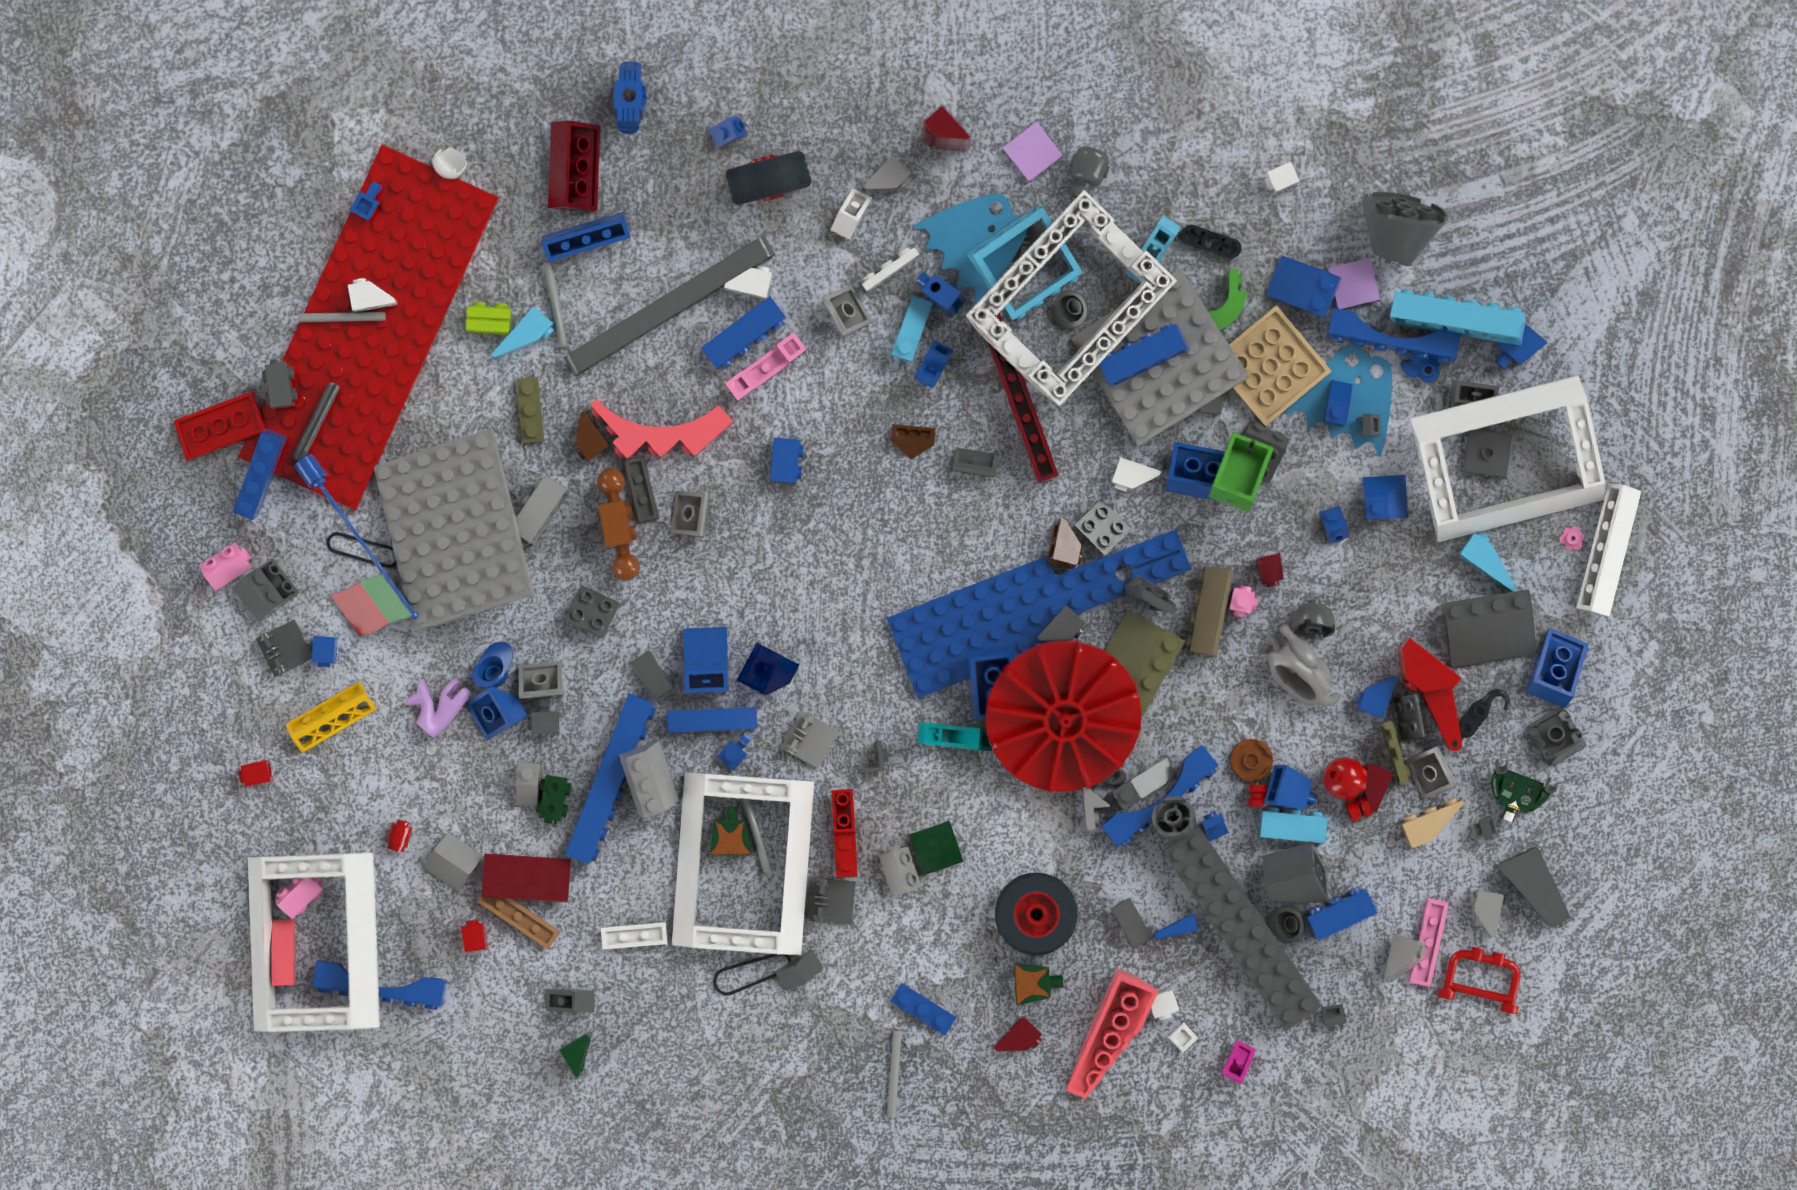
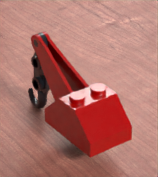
M1411 638L1405 639L1398 647L1401 680L1405 682L1403 686L1412 693L1420 692L1446 747L1450 751L1460 750L1462 740L1474 735L1487 718L1491 703L1495 697H1502L1505 700L1504 710H1508L1510 706L1509 695L1501 689H1494L1488 692L1485 697L1474 702L1458 721L1453 688L1462 677Z

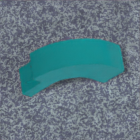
M919 722L917 744L992 751L987 729Z

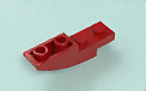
M853 789L831 790L836 878L858 877Z

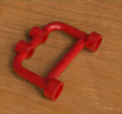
M1472 947L1471 951L1459 950L1450 957L1443 989L1438 988L1437 997L1454 1000L1455 992L1502 1002L1500 1011L1517 1015L1519 1006H1516L1515 1002L1521 971L1515 962L1505 959L1506 954L1493 952L1491 956L1484 954V949ZM1465 958L1510 969L1512 979L1508 995L1453 983L1458 961Z

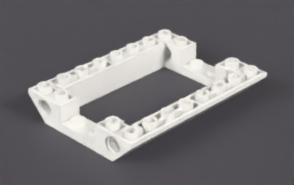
M1085 190L1081 192L966 315L977 332L1040 393L1058 406L1071 395L1177 281L1147 251H1142L1113 223L1115 219ZM1083 225L1142 283L1055 375L1052 372V368L1044 360L1040 361L1011 333L1012 329L1003 321H999L995 315L1005 307L1068 238Z
M1578 375L1410 418L1418 457L1423 465L1430 500L1428 502L1437 542L1602 501L1605 498L1606 483L1591 413ZM1565 406V409H1563L1566 423L1570 426L1577 458L1575 468L1581 485L1576 484L1457 515L1440 438Z
M685 772L672 945L704 949L801 955L814 782ZM705 796L790 802L781 932L721 928L717 926H694Z
M373 853L248 857L254 1031L347 1030L380 1027ZM345 876L350 1006L274 1009L275 988L272 986L271 879Z

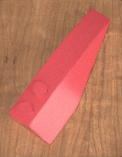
M1116 968L1089 1028L1066 1091L1085 1099L1089 1096L1109 1067H1112L1117 1057L1128 1047L1133 1037L1140 1032L1157 996L1158 989L1136 975Z

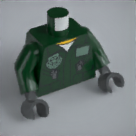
M1496 759L1490 785L1496 803L1505 806L1501 819L1513 823L1517 811L1527 814L1528 812H1534L1542 806L1550 795L1557 791L1559 782L1555 786H1551L1549 784L1551 777H1548L1544 786L1542 782L1508 770V761H1506L1504 766H1499V759Z

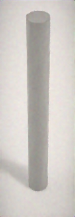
M543 263L559 347H568L552 263Z
M385 312L298 314L299 322L386 320Z
M740 798L763 872L772 871L750 799Z
M893 1030L887 1108L888 1118H896L902 1031Z

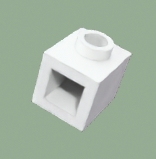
M1291 162L1266 173L1267 178L1264 179L1268 190H1272L1274 194L1300 182Z
M1172 989L1157 993L1148 1015L1152 1014L1154 1018H1159V1021L1172 1017L1171 1013L1179 1011Z

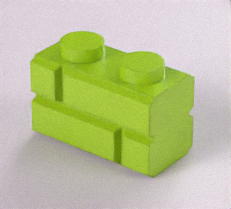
M473 302V306H467L466 332L509 335L511 332L512 309L507 308L508 304L495 303L494 307H486L484 302Z

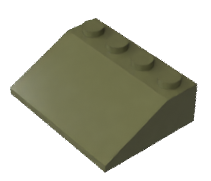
M1127 610L1104 651L1114 656L1132 677L1141 700L1143 717L1185 640Z

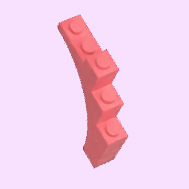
M597 399L590 404L594 408L590 412L599 421L603 418L608 424L605 427L613 437L616 434L619 436L613 441V444L616 446L613 450L621 459L624 456L630 459L646 443L649 444L647 449L654 457L659 455L663 458L680 442L683 443L680 447L688 456L693 454L696 457L734 423L719 405L706 415L689 423L671 427H652L639 425L619 417L609 411Z

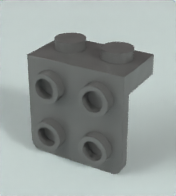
M1250 421L1244 435L1251 439L1247 452L1251 453L1255 441L1274 447L1262 478L1263 482L1269 483L1286 451L1290 438H1287L1281 432H1274L1266 428L1261 423Z

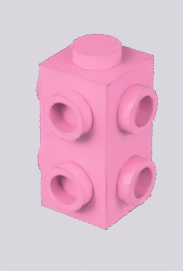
M236 542L225 547L221 552L199 565L204 577L215 591L252 568L248 561L251 558L248 551L244 547L241 549Z
M1239 585L1237 588L1231 589L1227 605V611H1231V616L1245 618V615H1249L1251 611L1254 612L1256 610L1258 598H1255V592H1251V587Z
M321 877L292 878L286 887L283 886L276 893L275 900L277 906L291 919L296 915H301L305 911L306 905L321 895L323 890Z

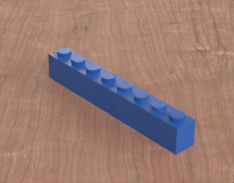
M632 694L628 695L565 853L566 856L586 864H591V861L596 862L600 852L597 846L599 841H604L608 829L605 826L607 821H612L616 812V809L613 808L616 800L620 801L624 789L621 788L624 780L627 781L619 754L637 748L639 741H644L648 731L645 725L647 720L652 721L656 708H653V702Z

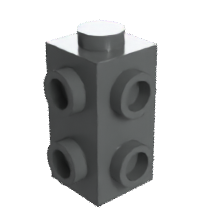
M283 359L270 360V364H266L265 370L262 371L263 382L267 383L268 392H265L266 404L270 405L272 409L295 406L294 401H297L296 388H292L291 382L294 379L293 367H289V363L283 362Z

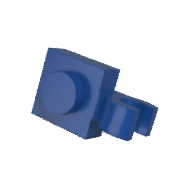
M372 182L366 194L359 192L350 211L370 221L380 203L375 198L381 191L382 186Z
M744 733L736 744L730 740L717 758L734 771L746 757L747 753L743 749L752 738L747 733Z

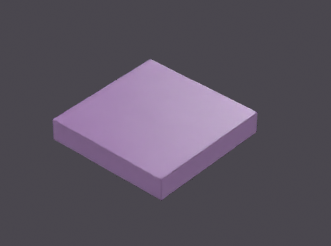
M1037 122L1003 147L1005 153L1028 182L1063 157L1062 153Z
M1370 258L1328 268V272L1340 276L1342 279L1335 295L1337 309H1345L1380 300Z

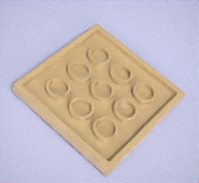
M1277 305L1229 344L1250 377L1233 389L1264 426L1271 423L1332 372Z

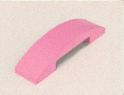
M793 332L756 362L727 381L725 385L736 400L739 401L781 371L807 349Z

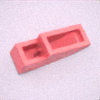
M295 919L272 920V986L295 985Z

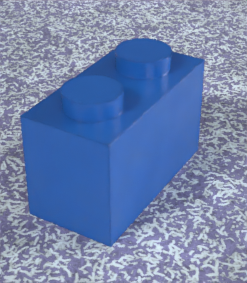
M774 438L771 482L797 484V479H801L802 467L798 466L799 458H803L804 445H800V440Z

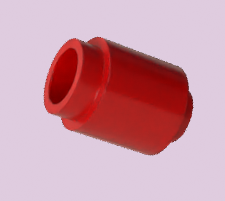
M397 819L396 823H391L386 841L388 849L404 852L405 848L408 847L413 828L409 826L410 822Z

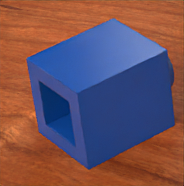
M313 636L312 662H317V667H330V663L336 664L338 638Z

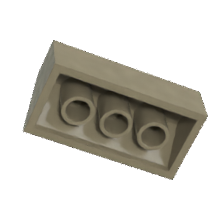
M1208 566L1204 568V571L1200 570L1198 583H1201L1200 592L1196 591L1194 604L1197 605L1196 613L1191 614L1190 625L1193 626L1192 634L1187 635L1185 645L1189 647L1188 652L1213 657L1217 656L1233 570Z

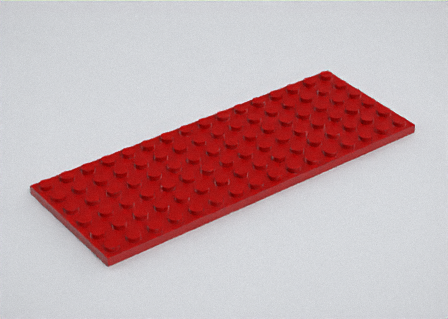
M381 144L360 192L366 194L372 182L381 185L382 189L375 198L380 203L370 221L352 211L350 212L304 314L356 313L352 310L348 285L353 284V280L363 278L396 299L397 305L361 311L385 312V321L300 322L283 358V362L289 363V367L292 366L294 370V379L291 382L292 388H296L297 401H294L295 406L272 409L270 405L266 404L264 399L260 408L266 429L287 437L274 474L326 497L320 487L317 489L315 487H308L294 467L298 461L293 459L292 456L328 384L332 382L340 387L307 455L312 454L327 474L326 482L323 485L336 502L356 511L375 472L374 467L378 465L500 199L498 196L458 178L445 179L436 173L434 167ZM260 435L245 440L239 453V458L251 462Z

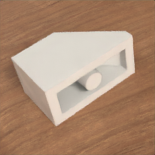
M853 188L840 208L831 230L850 239L872 198Z
M757 266L756 269L750 268L725 283L724 289L765 300L768 297L773 274L769 272L767 267Z
M365 278L353 280V284L348 285L351 306L354 312L397 305L396 299L370 281H366Z
M1120 457L1111 483L1115 484V489L1127 492V489L1132 490L1159 477L1161 471Z

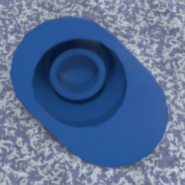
M502 641L490 645L472 672L473 682L483 688L502 686L508 678V668L513 660L512 647Z

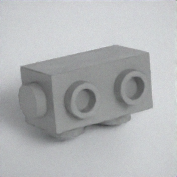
M899 845L886 848L887 853L879 855L891 896L921 888L908 846L899 848Z

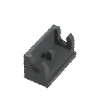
M956 447L952 471L995 478L999 454Z

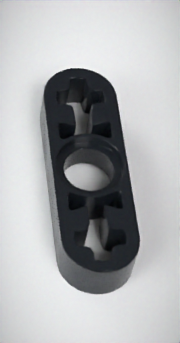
M1188 225L1181 232V239L1186 245L1228 259L1238 257L1242 250L1241 243L1238 240L1195 225ZM1194 230V235L1201 236V232L1205 233L1201 240V245L1197 244L1199 239L1192 238L1191 241L1187 240L1188 236L1185 235V232ZM1208 236H1214L1217 239V246L1214 248L1207 247L1205 239ZM1221 239L1225 240L1224 245L1227 246L1234 243L1235 248L1238 249L1237 252L1234 251L1232 254H1229V250L1222 247V252L1218 251Z

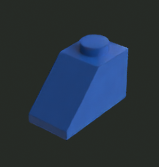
M1331 380L1323 423L1343 427L1346 425L1353 384Z
M1391 676L1365 688L1363 693L1359 692L1355 702L1358 705L1357 710L1384 718L1398 677Z

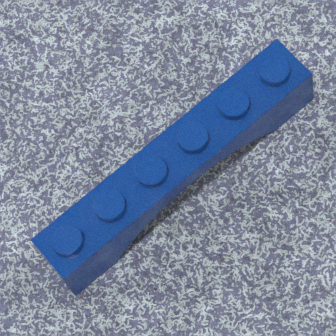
M1333 308L1327 334L1331 341L1337 343L1349 341L1353 342L1352 345L1357 347H1365V345L1374 346L1373 349L1385 352L1388 349L1395 351L1397 355L1407 356L1408 354H1413L1421 360H1429V358L1438 359L1437 362L1441 364L1455 362L1461 333L1439 329L1431 334L1417 338L1391 337L1369 327L1355 312Z
M1200 745L1184 758L1182 770L1176 783L1161 800L1142 810L1116 813L1103 823L1101 828L1117 847L1120 844L1123 847L1133 840L1131 836L1136 831L1142 833L1150 826L1148 822L1152 819L1153 810L1162 803L1163 799L1172 796L1182 797V794L1187 790L1190 793L1200 786L1198 781L1203 777L1209 779L1217 772L1215 768L1218 766V763L1205 747Z
M318 960L316 961L312 987L318 988L317 991L322 993H330L331 990L339 991V995L349 996V972L341 963ZM426 976L406 986L394 988L378 986L379 997L382 998V1002L395 1003V1000H401L403 1005L416 1006V1003L425 1004L424 1008L437 1010L438 1006L441 1007L444 1004L447 980Z

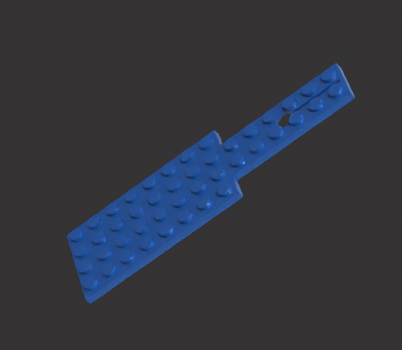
M1175 529L1056 576L1051 564L1047 563L1048 556H1045L888 617L887 621L917 698L969 679L967 651L1010 646L1015 659L1023 652L1035 647L1038 643L1041 645L1047 642L1065 641H1039L1037 639L1065 606H1068L1075 614L1125 596V585L1130 583L1135 575L1156 584L1192 570L1177 530ZM1121 564L1128 565L1132 570V576L1127 581H1120L1115 576V570Z

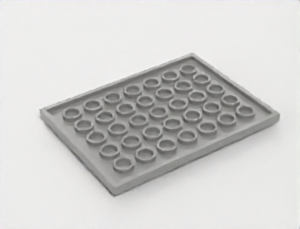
M493 429L478 432L374 466L404 596L414 612L419 614L417 619H411L410 617L414 632L534 596Z

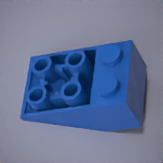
M727 627L683 629L685 693L729 692Z

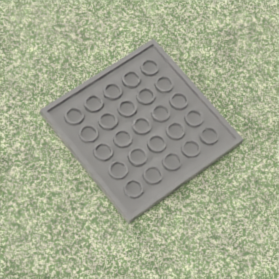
M1181 268L1171 274L1177 280L1175 284L1111 352L1115 354L1121 351V347L1130 342H1133V344L1140 342L1141 337L1146 334L1153 333L1154 335L1161 332L1160 328L1170 323L1179 326L1190 350L1114 387L1108 385L1100 365L1092 371L1139 447L1250 378ZM1117 309L1071 337L1078 350Z

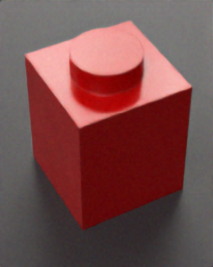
M269 760L241 765V770L238 771L240 782L244 783L245 787L273 781Z
M478 919L465 921L466 925L461 926L464 951L470 952L487 949L488 943L484 922L479 923Z

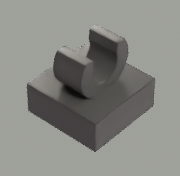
M1369 413L1363 414V417L1356 418V421L1363 422V428L1356 429L1357 433L1371 437L1380 436V415Z
M1491 815L1479 819L1480 825L1471 828L1473 837L1483 834L1485 841L1497 836Z
M1343 1005L1321 1007L1322 1018L1328 1031H1331L1332 1025H1339V1028L1343 1029V1024L1347 1023Z

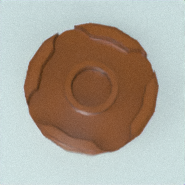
M1243 740L1231 752V769L1242 780L1249 782L1260 781L1272 769V752L1260 740Z

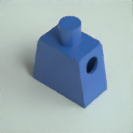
M923 272L916 280V283L923 288L924 296L952 318L966 301L961 292L936 274L929 277Z
M1525 323L1521 346L1498 342L1495 347L1502 353L1494 362L1503 370L1511 361L1519 366L1541 349L1547 341Z
M1274 765L1264 804L1292 810H1304L1306 804L1310 806L1315 804L1317 795L1310 792L1312 781L1288 765Z

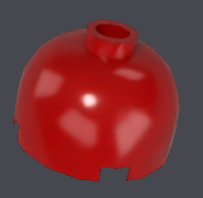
M1339 757L1326 766L1323 773V784L1327 792L1333 797L1345 801L1354 800L1366 787L1367 771L1362 767L1360 761L1349 757Z

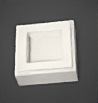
M1184 1022L1168 1036L1182 1053L1198 1039Z

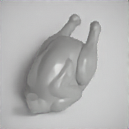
M1289 625L1280 626V632L1286 636L1290 645L1282 648L1278 634L1269 637L1275 652L1269 653L1268 662L1275 681L1287 690L1293 698L1308 706H1333L1338 703L1341 698L1340 694L1333 693L1331 697L1328 694L1333 676L1322 658L1317 657L1314 649L1308 643L1299 639L1291 631Z

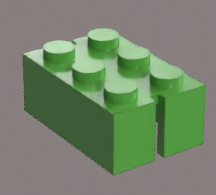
M1233 432L1208 498L1224 504L1230 501L1232 502V507L1249 513L1274 447L1255 441L1251 453H1248L1247 450L1251 439Z

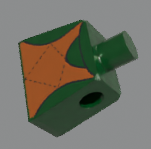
M724 807V820H715L710 855H751L752 849L746 820H737V807Z
M1014 963L1016 1005L1051 998V988H1063V975H1050L1049 966Z

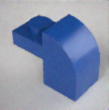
M934 341L914 379L923 386L933 388L954 350Z

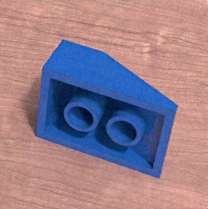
M1281 255L1265 296L1326 319L1342 279L1340 276Z
M1549 628L1530 673L1525 692L1565 708L1574 698L1589 644Z

